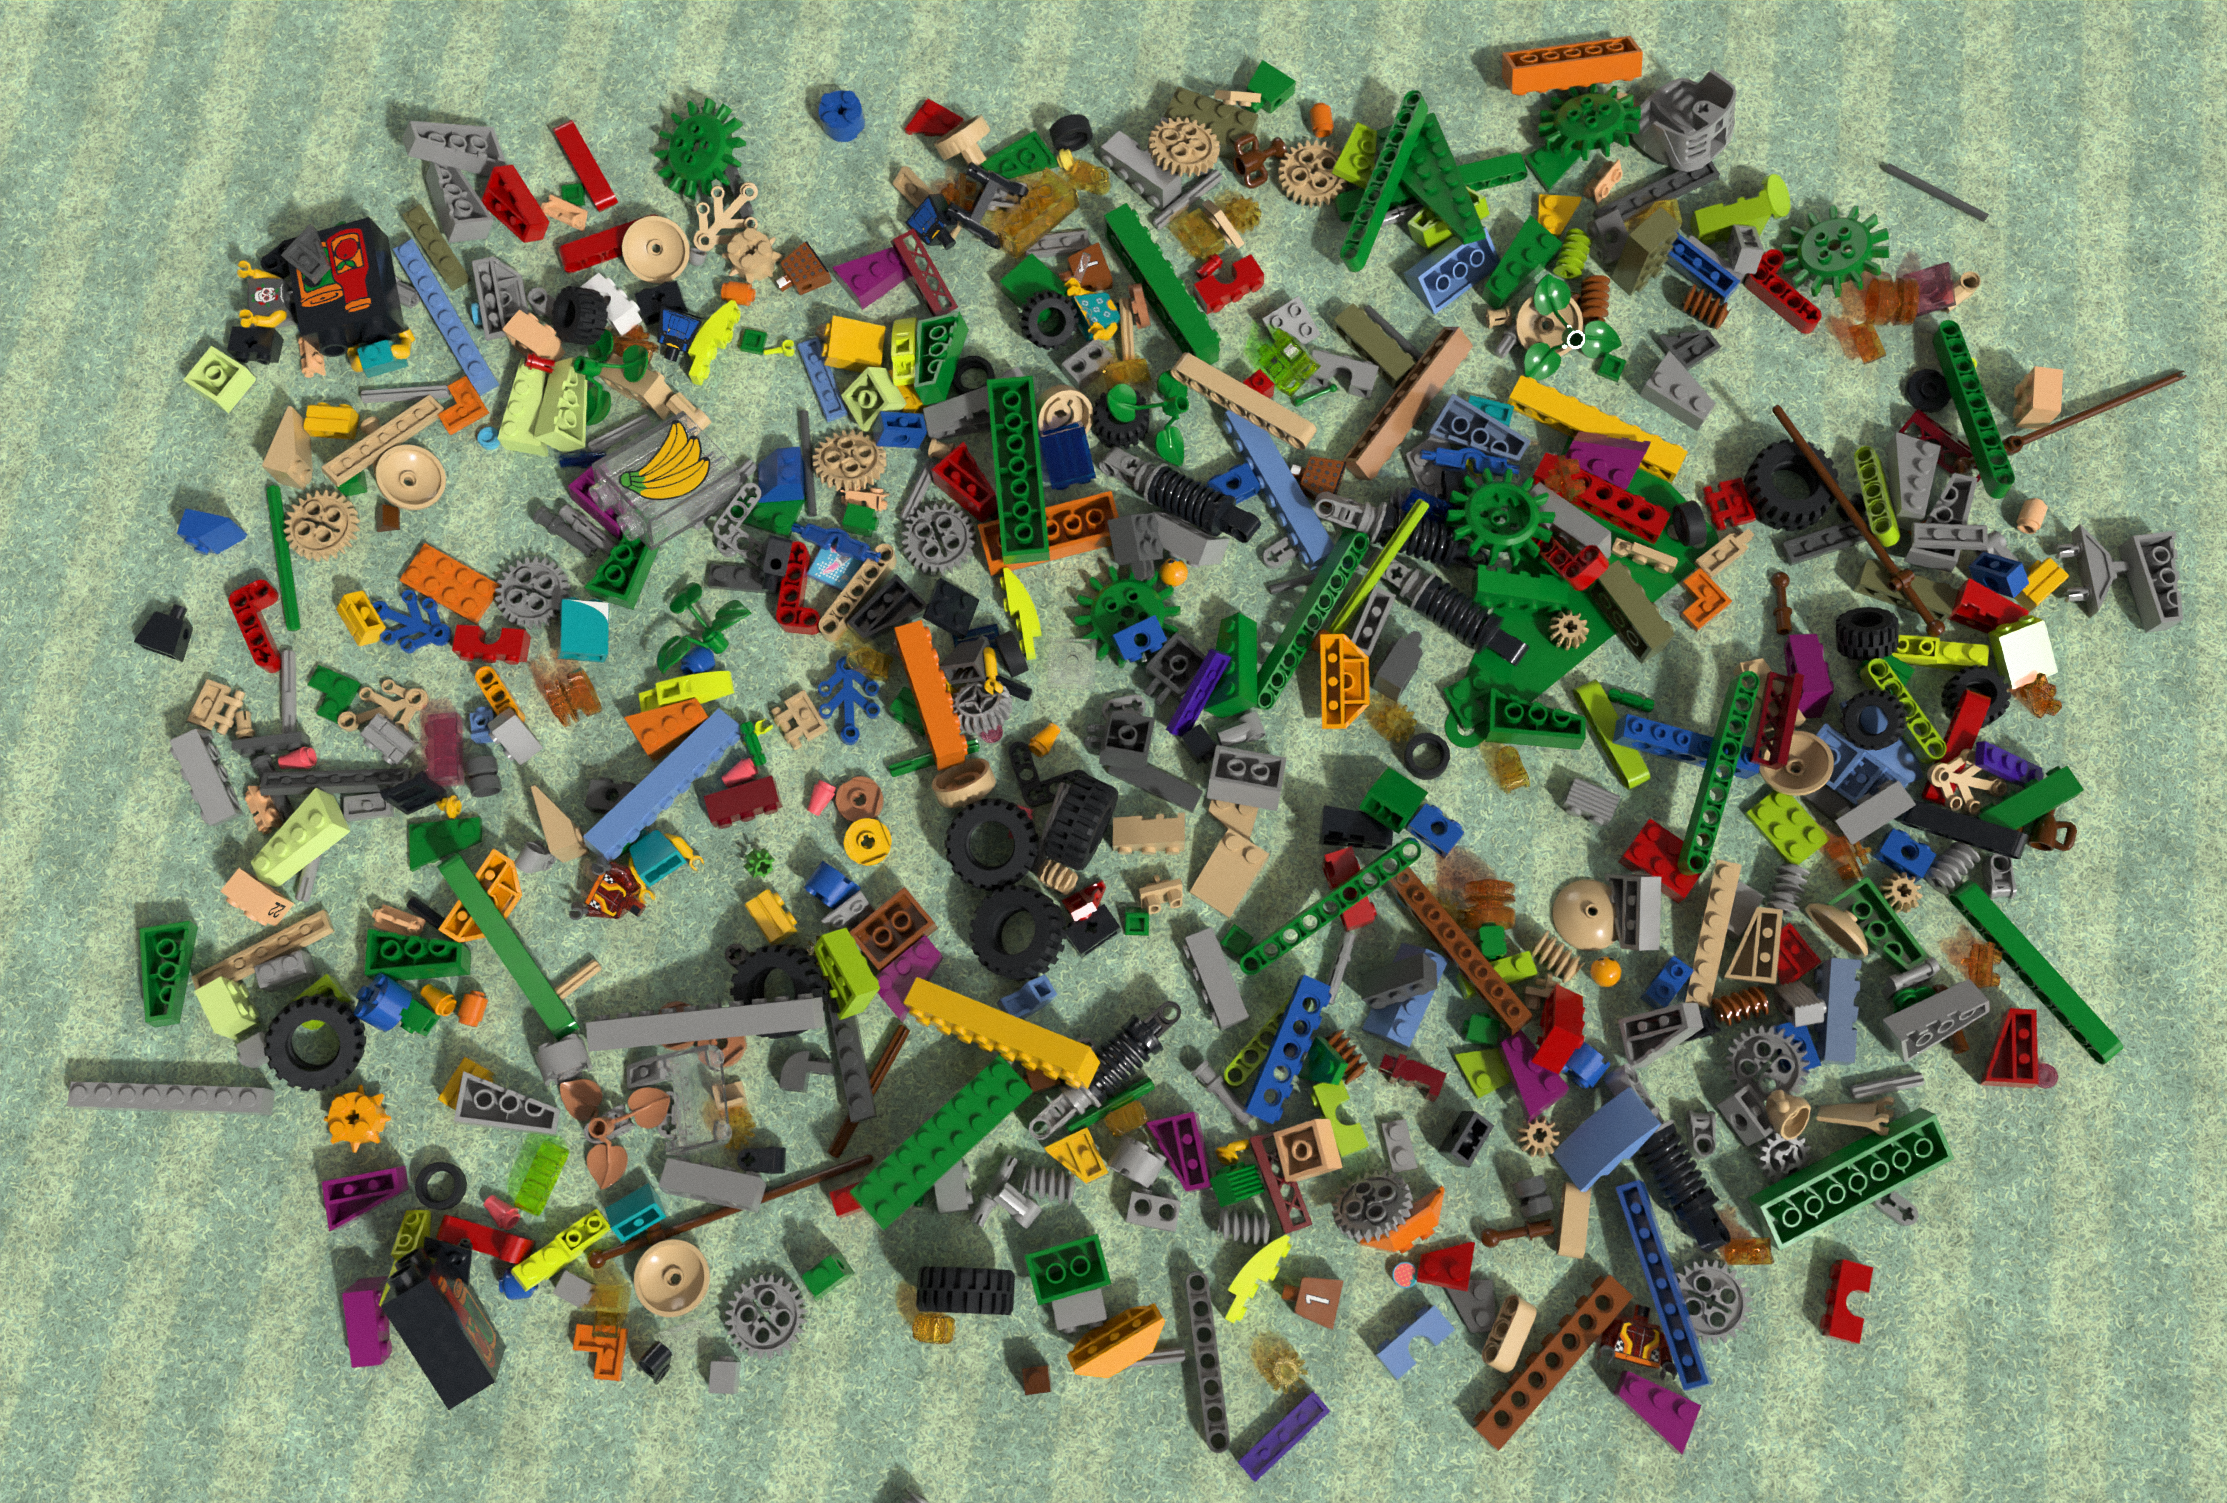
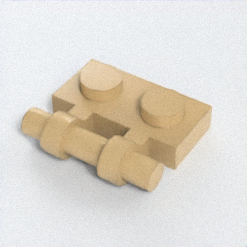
M207 679L187 721L208 730H212L215 722L219 723L220 725L216 732L225 736L228 729L232 728L234 724L235 713L244 704L242 700L245 693L236 690L233 698L229 697L230 687ZM224 704H227L229 706L223 717L219 714Z
M805 690L784 701L788 710L782 713L781 709L776 707L771 711L775 724L781 727L785 734L786 742L791 744L794 750L802 746L799 740L800 736L805 735L809 742L829 730ZM793 717L799 725L795 729H792L788 722Z

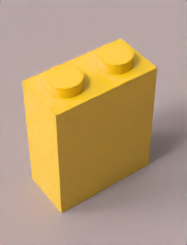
M833 315L830 323L826 322L824 336H827V343L823 344L821 356L825 357L824 365L863 373L867 367L881 368L886 327Z

